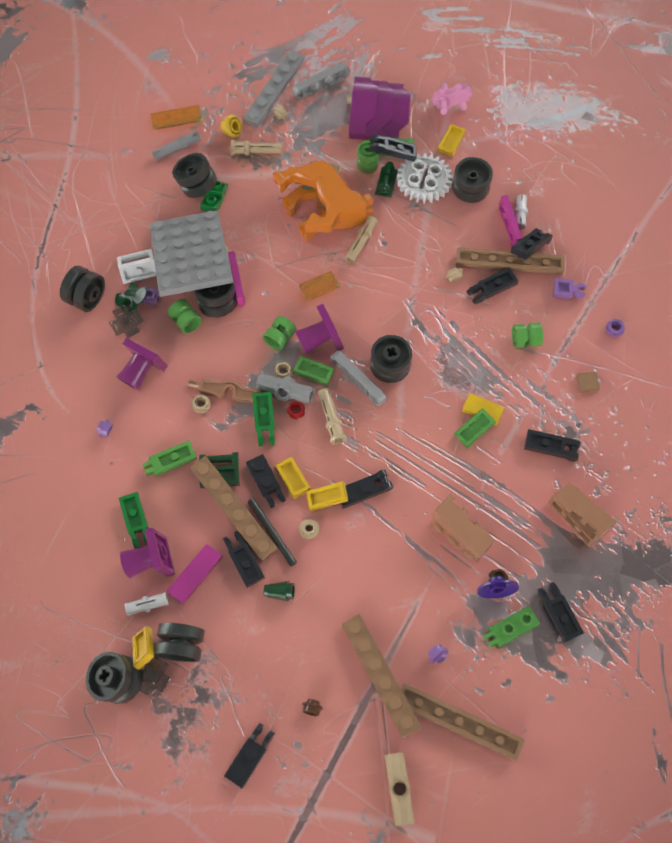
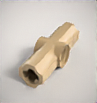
M404 752L385 755L395 826L415 824ZM397 782L405 786V793L402 796L396 795L393 791V786Z

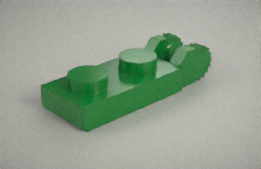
M252 393L258 445L263 446L264 443L262 431H269V443L275 445L272 393Z
M138 491L119 497L127 531L131 536L134 548H139L140 545L136 533L142 531L144 541L148 545L145 530L149 529Z

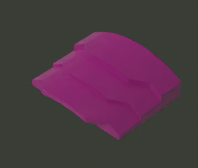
M355 76L350 110L349 139L370 140V137L373 135L399 138V131L408 125L411 93L404 89V84L388 83V81L371 80V77Z

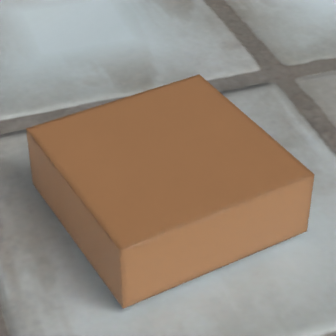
M596 372L577 374L576 378L580 393L599 391L600 386Z

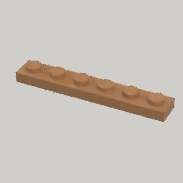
M457 247V267L504 270L509 267L511 271L562 275L564 273V255L534 253L524 260L510 253L511 251Z
M206 456L190 467L262 562L278 550Z
M360 614L342 623L348 638L401 737L405 739L422 729Z
M403 683L401 690L414 714L517 761L525 739Z

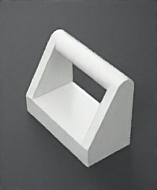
M152 249L117 257L118 269L123 284L157 276ZM145 258V259H142V260H138V261L126 263V262H129V261H133V260Z

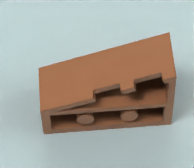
M568 483L553 495L548 502L589 548L606 535L617 522L571 483Z
M450 494L434 511L431 521L432 526L438 533L446 535L448 541L453 546H458L463 550L466 558L477 563L491 548L495 540L478 522L474 523L466 516L468 511L465 508L460 509L453 502L455 497Z

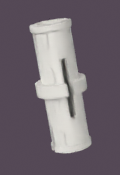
M521 194L516 196V208L514 209L518 227L521 223V230L526 228V216L528 215V209L526 208L527 196L524 194L522 201Z
M163 592L151 597L143 596L140 600L125 603L124 605L127 616L143 611H146V613L151 612V609L169 605L167 594Z

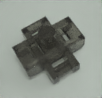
M122 305L112 311L116 319L109 322L116 336L124 333L127 338H130L140 332L137 325L144 320L137 308L129 312L127 307Z
M154 656L149 664L146 663L144 665L145 667L142 670L143 681L139 691L147 696L151 695L154 688L163 693L168 683L172 680V678L164 674L169 664Z

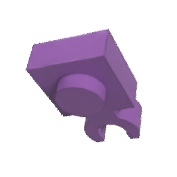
M555 278L553 297L571 299L572 295H574L578 299H583L585 293L579 290H585L586 284L579 283L573 285L574 280Z

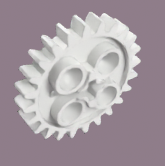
M424 153L423 157L417 154L414 162L405 160V164L401 163L400 168H398L397 185L400 187V192L405 191V197L410 195V200L416 198L417 203L420 199L423 200V203L426 200L432 203L433 198L439 201V196L444 198L445 193L449 192L453 178L451 175L452 170H449V164L444 165L445 160L439 161V156L434 159L433 154L427 157L426 153ZM429 167V168H428V173H427L426 178H425V182H424L423 189H420V188H421V185H422V181H423L424 176H425L426 168Z

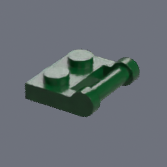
M232 452L229 455L206 456L211 463L232 462L233 465L214 467L229 486H240L239 452ZM206 454L199 455V460L206 456ZM200 482V488H205Z

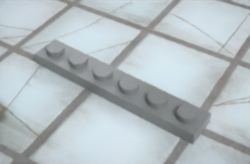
M290 50L243 117L244 123L259 128L304 63V55Z

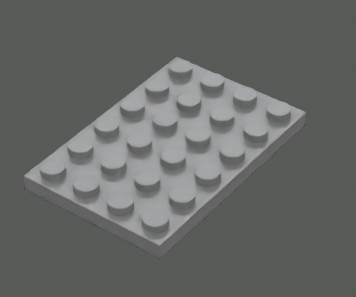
M218 210L149 223L160 297L233 283Z

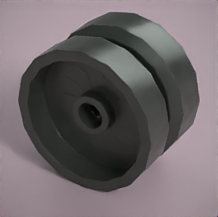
M201 153L188 154L181 158L173 167V178L187 197H201L212 190L216 184V173L210 166L207 158Z
M469 157L461 160L456 165L452 189L458 199L468 203H475L485 199L489 193L493 175L489 163L481 158Z
M80 265L72 267L62 280L60 287L61 300L71 306L75 305L76 308L84 312H90L98 305L105 289L104 277L95 272H90Z
M234 282L195 290L200 311L209 317L218 318L226 316L236 307L237 296Z
M385 335L379 338L371 349L370 365L374 376L386 383H396L408 375L412 361V348L409 343L397 335Z
M160 623L157 636L164 641H159L155 644L154 656L180 662H199L202 650L196 644L203 642L205 630L180 623Z
M103 652L96 656L90 663L86 673V686L90 695L99 701L123 704L132 700L138 694L143 681L142 668L138 670L133 667V658L114 652Z

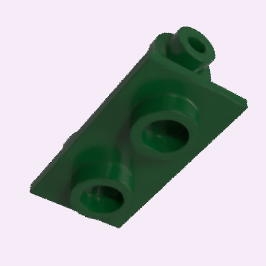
M388 161L384 167H381L375 195L392 198L398 169H395L393 162Z

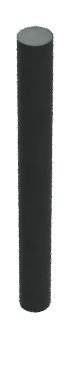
M254 498L250 499L247 503L290 566L297 563L296 559Z

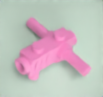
M442 83L441 88L434 92V96L431 98L433 106H437V109L441 108V114L445 115L451 105L458 103L462 111L466 110V101H470V97L473 94L471 86L467 87V84L461 85L458 83L455 87L447 89V84Z

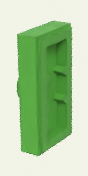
M301 355L293 369V374L326 387L335 372V368Z
M482 408L457 430L454 435L468 448L496 424V421Z

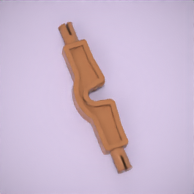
M201 379V382L193 380L188 382V387L198 389L201 394L211 395L220 399L225 397L228 390H233L232 400L235 402L253 404L252 393H260L258 389L243 387L238 382L232 380L218 382Z

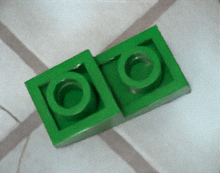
M216 181L213 189L206 194L201 202L200 210L206 212L219 211L226 195L228 184Z

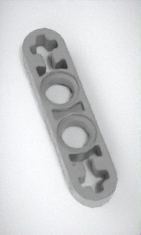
M345 63L337 64L297 83L293 87L292 93L296 99H304L344 80L349 76L350 69Z
M337 350L330 356L334 365L376 406L380 407L387 401L385 394L341 351Z

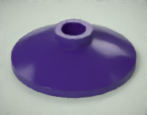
M496 576L492 577L489 582L479 586L477 593L484 598H502L516 593L519 590V584L515 581Z

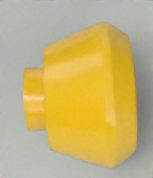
M228 115L221 122V131L228 137L237 138L242 131V123L236 115Z

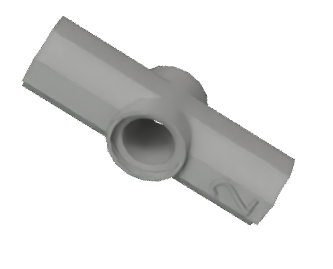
M261 373L256 382L258 390L271 392L281 401H286L290 398L311 404L315 394L313 387L298 384L293 378L287 376L280 379Z

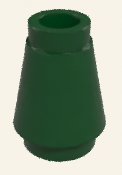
M284 581L264 585V597L287 602L294 599V583Z

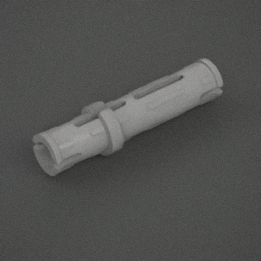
M196 130L189 135H182L180 139L151 152L155 161H158L181 149H188V146L201 141V137Z

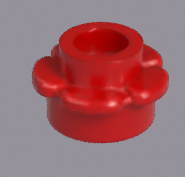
M294 401L287 407V414L292 419L302 418L305 415V406L298 401Z

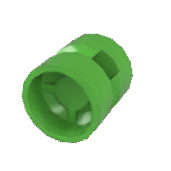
M370 141L360 143L357 149V167L365 174L374 173L379 166V154L370 151Z
M186 299L177 300L168 309L169 317L184 334L193 332L202 322L200 315L195 310H192V306Z
M278 316L271 324L272 327L267 329L262 338L271 348L281 351L287 344V339L294 335L296 327L287 318Z
M529 323L527 326L525 324L513 325L512 342L514 348H525L527 345L530 347L542 346L543 330L541 323Z

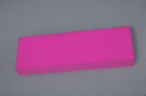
M508 195L501 196L499 210L511 245L513 246L522 239V235Z
M234 251L228 252L238 306H245L236 255Z
M206 544L167 592L184 605L223 558L222 555Z

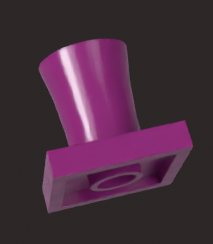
M324 304L317 306L322 321L306 328L295 330L306 354L332 339L337 350L345 349Z
M125 338L122 344L133 356L116 377L139 391L151 365L163 372L168 365L158 354Z
M154 528L145 530L148 545L120 552L121 565L128 578H132L152 567L168 577L176 574L167 537Z

